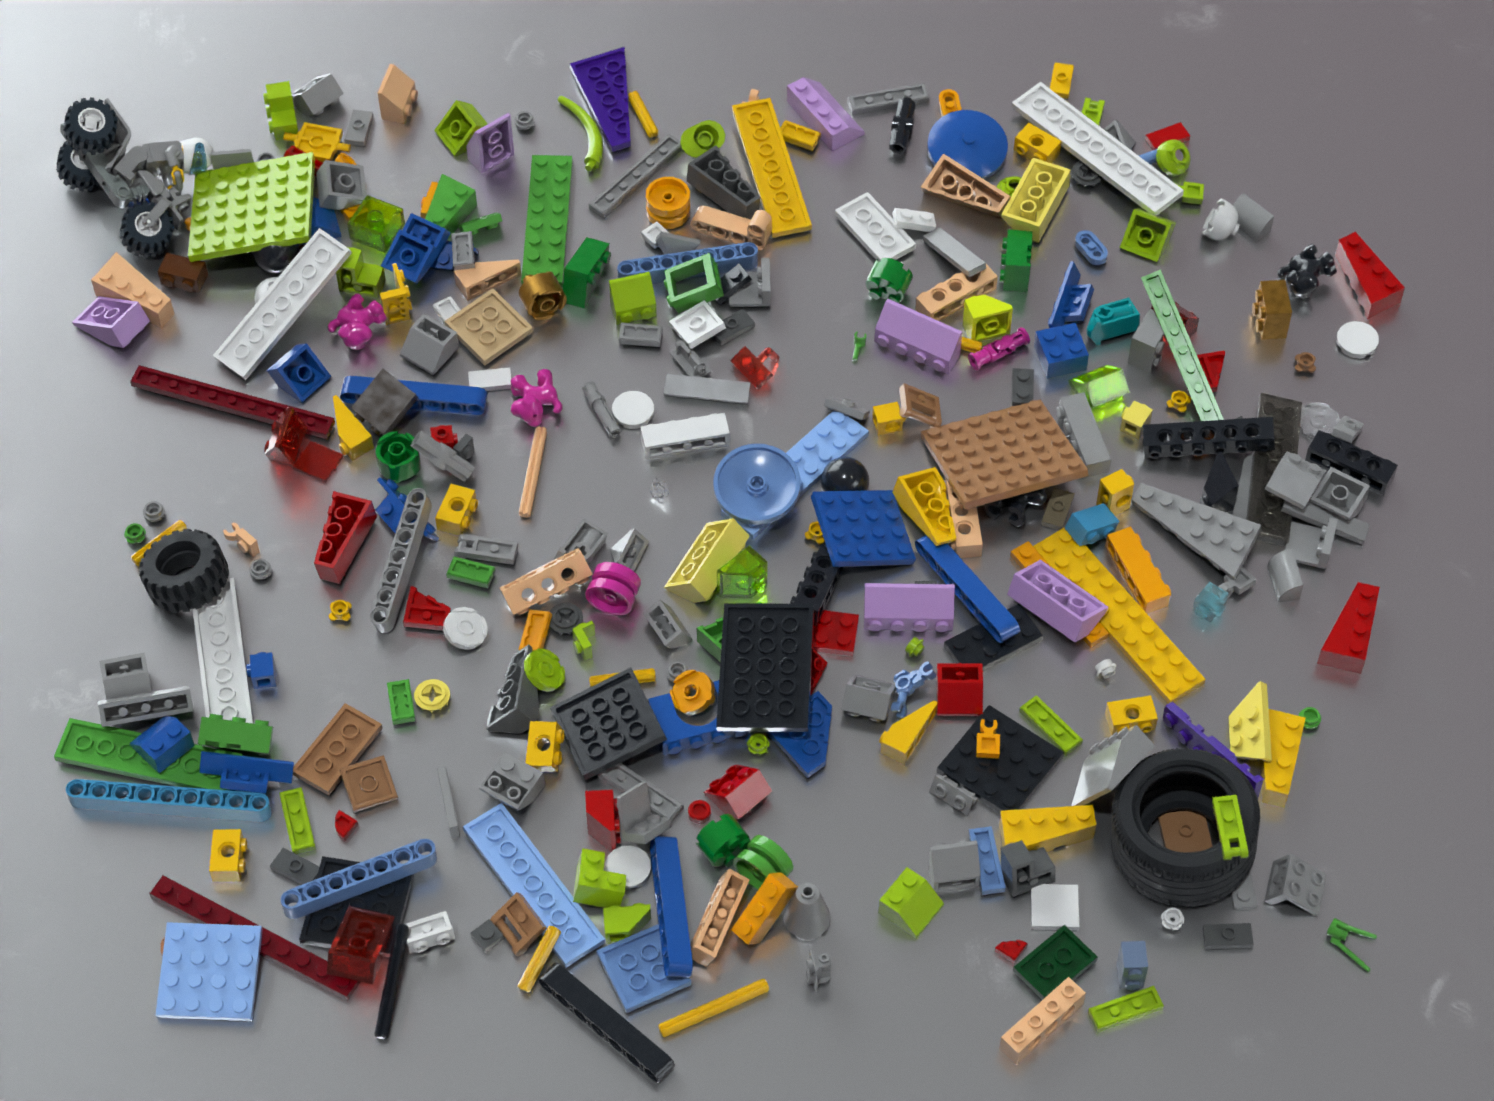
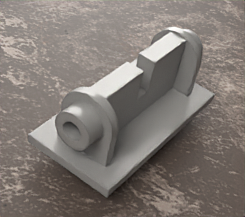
M679 340L675 344L676 350L670 354L688 376L704 377L711 373V370L695 351L688 347L686 341Z
M936 774L929 792L967 816L971 806H975L978 798L975 797L976 794L963 787L959 789V784L947 778L946 775L938 776Z
M810 949L809 959H806L808 969L806 970V977L809 984L813 983L816 992L818 984L826 983L831 978V957L826 953L813 955V951Z

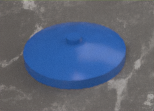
M959 110L944 115L933 125L928 137L927 151L933 166L945 154L986 180L996 174L1003 166L1007 156L1008 141L1003 128L992 117L974 110Z

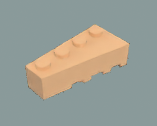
M945 154L941 156L921 186L925 194L1001 219V214L1011 198L1010 195Z
M117 252L91 279L96 296L137 301L149 318L150 323L160 328H163L174 316L171 299Z

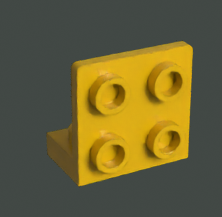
M396 263L392 264L396 289L380 293L383 311L387 317L385 320L386 325L409 320V311L412 310L408 285L403 283L405 282L403 270H398Z

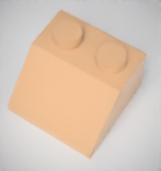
M389 64L378 91L381 119L404 124L407 116L411 115L413 102L417 101L418 90L415 89V82L394 64Z

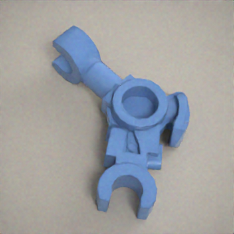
M929 661L923 663L919 670H913L911 673L902 670L894 676L893 681L896 686L898 699L897 702L892 703L891 711L897 712V718H904L907 715V696H911L916 688L924 685L925 680H932L937 676Z

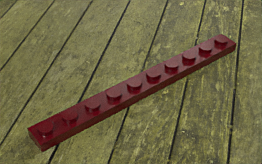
M141 365L138 366L130 381L131 386L272 425L291 427L295 431L328 439L335 425L333 417Z
M162 875L149 893L151 898L200 924L260 926ZM263 928L260 948L261 956L347 1001L361 982L359 977Z

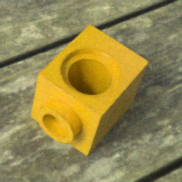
M898 402L873 406L872 420L878 436L902 431L903 422L906 421V418L900 416Z

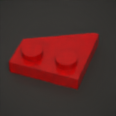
M1225 350L1197 355L1212 392H1217Z
M411 586L403 625L404 627L443 631L444 620L451 613V608L437 602L430 595H423L418 592L416 587Z

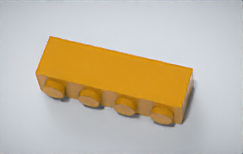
M1130 526L1108 534L1105 548L1137 603L1149 614L1168 607L1171 590L1161 579L1160 570L1154 567L1151 562L1150 553L1144 550L1141 545L1140 536L1134 533Z

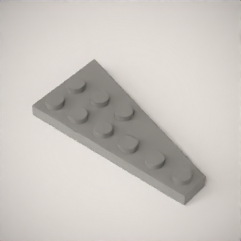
M1143 483L1140 484L1132 499V504L1151 519L1154 518L1161 523L1164 529L1174 533L1180 541L1201 557L1211 561L1217 569L1227 573L1228 577L1235 581L1262 530L1261 525Z

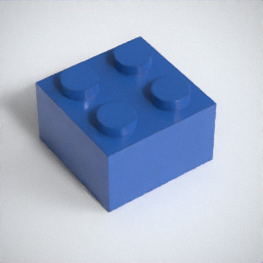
M1076 323L1035 332L1034 348L1046 379L1087 370L1089 354Z

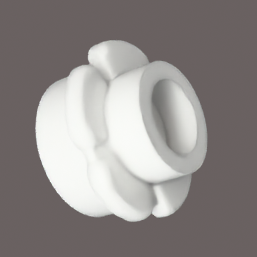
M1111 659L1101 661L1095 667L1096 675L1099 677L1103 676L1104 679L1113 676L1117 666L1116 663H1113Z
M1169 908L1161 915L1162 925L1166 929L1178 930L1181 928V924L1184 923V916L1177 908Z

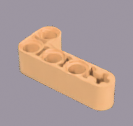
M699 206L690 223L692 229L699 233L735 244L751 242L757 246L758 250L764 249L772 232V218L764 210L755 211L750 220L708 206Z

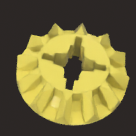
M437 679L423 681L414 692L416 705L422 711L429 710L431 713L437 709L441 711L443 706L448 705L450 698L448 686ZM432 690H434L435 696H437L433 702L429 698Z

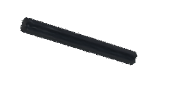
M397 924L395 927L374 1032L375 1037L379 1039L388 1038L409 927L406 924Z

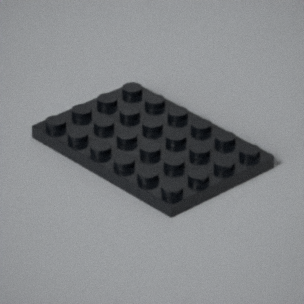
M724 603L717 731L808 732L814 604Z

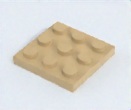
M493 288L444 321L445 326L456 331L458 340L484 365L533 332V327Z

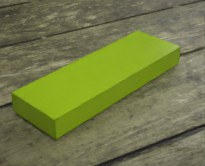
M1037 695L1020 707L1019 712L1055 747L1063 751L1065 756L1083 743V739Z
M302 787L279 792L292 852L301 854L316 850Z
M1151 986L1088 1008V1014L1098 1033L1163 1010L1164 1005L1155 986Z

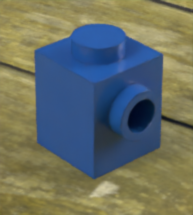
M259 652L250 655V664H246L247 676L252 679L254 689L277 687L273 653Z

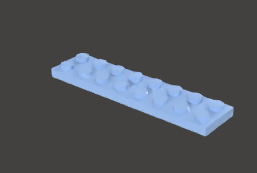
M834 410L787 451L786 454L795 462L800 473L801 488L799 498L821 479L822 472L829 462L839 457H846L869 436V430L850 416ZM721 510L722 517H724L725 519H732V517H730L723 510ZM737 521L752 540L771 524L753 525Z
M502 803L463 826L465 834L512 896L516 892L521 893L547 928L551 925L561 931L552 950L566 968L605 944V938L577 902H573L571 893Z

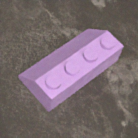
M803 77L787 85V102L812 130L821 132L820 139L831 151L865 135L864 130L820 82Z
M890 299L886 300L875 327L874 342L946 374L950 373L960 358L962 331Z
M1042 560L1015 573L1007 593L1017 603L1030 610L1034 615L1040 617L1051 627L1057 629L1074 642L1088 636L1109 608Z
M865 583L864 630H893L897 632L902 630H915L917 632L953 631L955 585Z

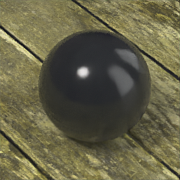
M299 245L267 246L259 251H254L253 257L258 266L264 271L274 274L282 273L299 253Z
M839 457L829 462L824 468L821 476V486L823 491H867L869 475L865 466L860 461L851 457Z

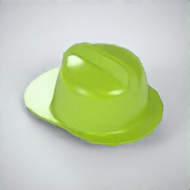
M702 121L683 132L680 144L687 155L697 158L715 145L718 148L722 147L725 142V132L723 127L716 121Z

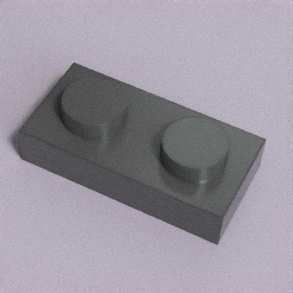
M1013 368L1012 406L1033 401L1034 369Z

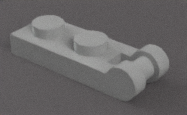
M460 534L457 541L459 545L455 548L454 556L463 559L472 558L514 565L518 542Z

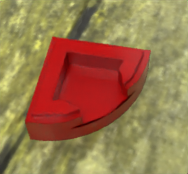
M339 810L335 816V829L340 839L345 842L358 826V821Z
M1022 940L1004 941L995 947L994 952L1015 964L1027 948L1028 943Z

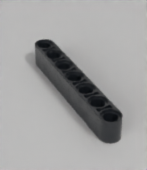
M554 962L538 978L539 984L545 991L655 1083H659L675 1067L674 1061L667 1053L559 963Z

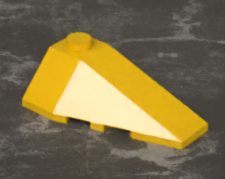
M936 467L899 476L892 493L901 509L936 546L956 541L953 518L950 516L949 511L950 504L946 497V484Z

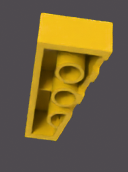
M1269 709L1272 761L1266 762L1259 759L1261 777L1264 779L1261 787L1262 803L1285 808L1305 717Z
M1093 805L1003 810L1000 812L999 819L1002 847L1022 840L1028 851L1044 847L1046 852H1050L1056 847L1063 845L1066 847L1093 839L1096 829Z

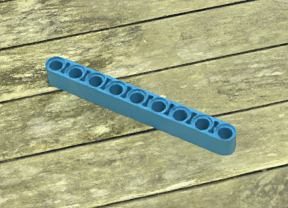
M74 779L66 786V793L71 805L80 809L265 822L272 815L269 799L263 793Z

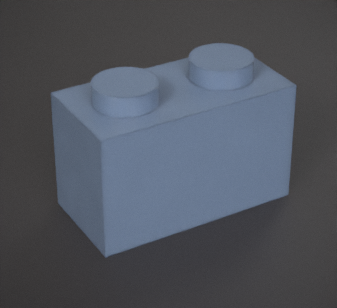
M1145 941L1121 942L1116 962L1119 989L1134 991L1143 988L1148 970Z

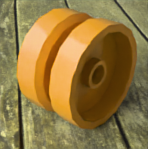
M661 177L655 179L647 187L646 215L652 224L658 222L665 229H674L682 226L689 219L690 190L681 179Z

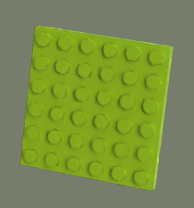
M313 152L195 172L188 247L190 262L259 251L264 247L272 245L283 247L307 243L311 239L315 169V156Z

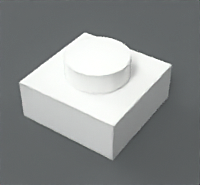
M655 222L641 231V237L655 249L658 247V244L655 242L656 237L661 231L669 232L658 222Z

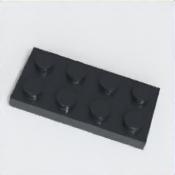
M1017 604L1007 610L1018 622L1020 633L1002 643H998L980 623L944 641V648L955 663H982L983 671L1043 641V635L1021 605Z

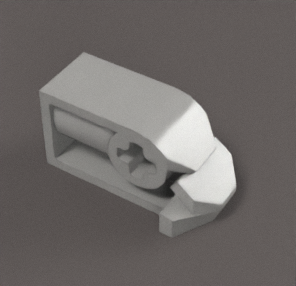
M583 519L562 548H559L554 560L579 548L589 565L605 544L608 533L588 520ZM565 568L563 571L572 570V569H571V568Z

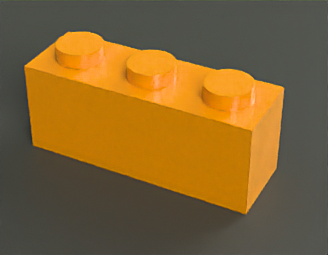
M782 872L770 873L731 931L748 945L761 943L794 895L798 886Z

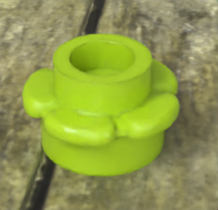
M914 637L908 643L905 652L909 654V657L914 655L918 657L925 648L923 645L924 640Z
M755 733L747 741L748 750L752 754L762 755L767 752L769 741L765 735Z

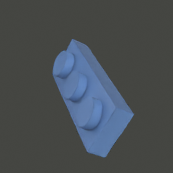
M992 826L969 829L970 841L977 840L982 895L1005 892L1006 887Z

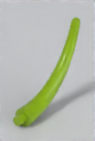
M559 96L558 102L579 118L588 133L589 150L584 159L585 169L587 171L597 169L603 154V141L598 126L583 108L570 99Z

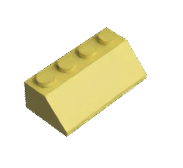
M1032 158L1001 217L1013 230L1033 231L1032 241L1039 243L1070 186L1071 169Z
M734 518L707 523L664 588L693 603L708 601L712 598L713 591L717 585L724 580V575L728 568L735 563L738 553L745 548V543L750 537L749 534Z

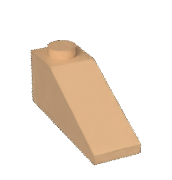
M519 260L476 262L475 268L454 271L455 284L467 301L521 276Z

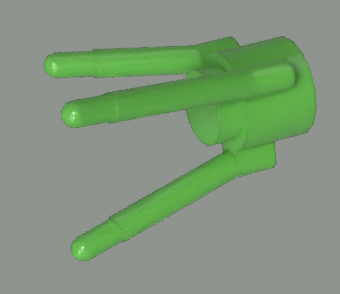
M1334 918L1327 931V935L1332 937L1330 943L1338 946L1360 967L1369 972L1370 968L1340 941H1346L1350 932L1371 939H1376L1377 935L1352 927Z

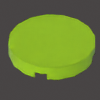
M544 648L532 651L526 656L524 661V670L527 678L535 687L546 692L554 691L563 684L565 669L558 662L560 659L550 650Z

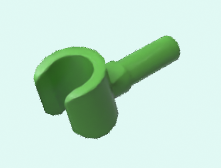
M858 332L854 334L855 350L852 357L853 361H857L860 349L866 345V333L863 338L857 337Z

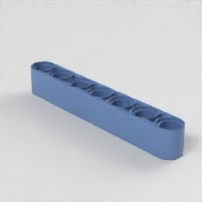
M746 242L625 260L617 266L618 278L650 272L652 284L663 283V280L666 279L664 270L710 253L716 261L719 274L729 272L737 264H740L744 270H750L758 264V248L754 243ZM704 271L686 279L703 277L706 274Z
M421 839L287 890L280 899L283 912L289 919H297L428 869L437 862L435 844L430 839ZM423 852H430L428 855H421ZM402 860H408L407 863H399ZM379 869H386L384 872H377ZM358 877H364L360 881L355 880ZM337 885L342 886L339 889H333ZM313 894H320L318 897L311 898ZM290 903H297L295 906H288Z

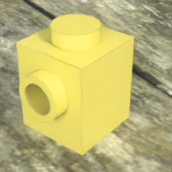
M1133 401L1131 406L1126 407L1122 413L1120 431L1140 439L1143 434V425L1150 424L1153 409L1145 404Z

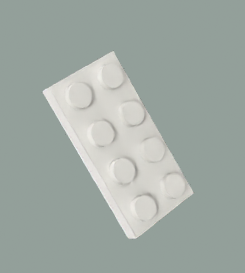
M868 192L835 210V216L878 261L885 257L897 260L916 249V243L902 228L895 227L894 219Z

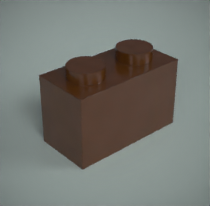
M166 253L157 271L161 284L197 293L200 292L208 276L205 261L190 262L188 257Z

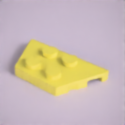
M1260 681L1228 716L1230 751L1235 754L1237 759L1247 758L1254 761L1260 759L1270 762L1272 757L1267 684Z

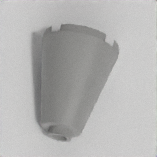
M803 883L797 888L785 908L783 916L787 931L794 934L800 940H813L822 936V933L828 929L831 919L830 911L818 887L812 883Z

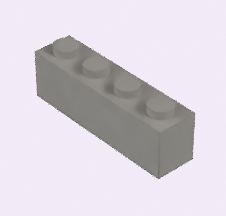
M1085 392L1060 397L1059 406L1056 408L1057 416L1063 421L1065 436H1069L1071 445L1088 469L1087 477L1109 472L1111 458Z
M189 686L98 701L102 727L193 711Z

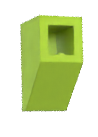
M636 903L632 906L622 907L620 905H612L608 908H603L606 944H613L639 933L651 920L650 904Z

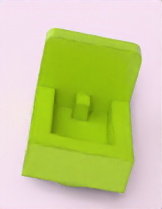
M589 621L587 623H580L572 629L573 647L577 654L581 653L584 660L593 657L592 645L588 638L595 635V624L593 621Z

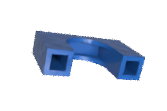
M719 680L713 682L715 688L714 695L717 705L719 693ZM670 693L648 699L667 740L660 743L663 755L677 754L689 748H700L708 743H719L727 738L742 737L751 732L717 731V717L706 725L694 726L687 724L677 715Z

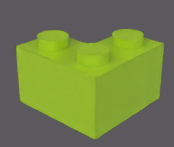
M290 82L266 84L267 93H263L265 105H269L266 106L267 118L272 119V121H268L270 133H274L276 141L283 140L285 132L297 134L298 126Z
M347 247L351 250L352 254L336 272L339 291L379 298L386 280L384 268L377 264L364 263L362 250Z
M582 848L576 868L573 902L608 908L612 905L621 906L625 894L626 875L604 871L605 852Z

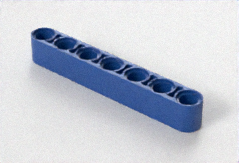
M346 376L343 381L340 399L345 403L354 404L374 378ZM399 380L419 397L410 408L412 410L481 415L484 413L488 393L483 388Z
M927 535L915 541V547L920 556L945 584L955 585L954 594L998 643H1002L1020 633V627L1016 619L947 543L936 546Z
M657 836L650 841V856L664 974L667 977H691L693 962L678 841L676 837Z

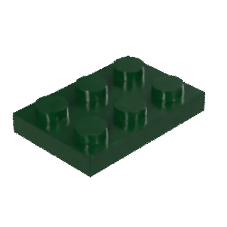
M1064 924L1013 967V972L1043 1000L1068 977L1074 981L1097 961L1098 956Z

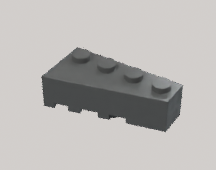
M716 145L688 163L686 181L727 212L751 220L755 211L759 210L761 197L747 181L740 177L741 173L737 169L732 168L728 158L720 154V149Z

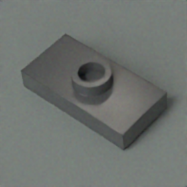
M741 309L722 320L726 329L713 337L722 346L755 327V322L744 309Z
M285 848L281 849L270 865L271 870L300 885L316 880L319 870L318 865Z
M1251 923L1203 925L1205 950L1253 948Z

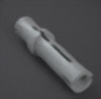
M587 382L582 389L588 397L590 407L596 411L609 437L615 438L619 436L622 430L607 407L605 397L599 393L594 382Z

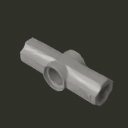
M420 431L415 436L410 445L428 457L429 461L444 471L446 469L464 482L470 477L475 468L474 465L457 455V452L442 442L439 443L423 431Z

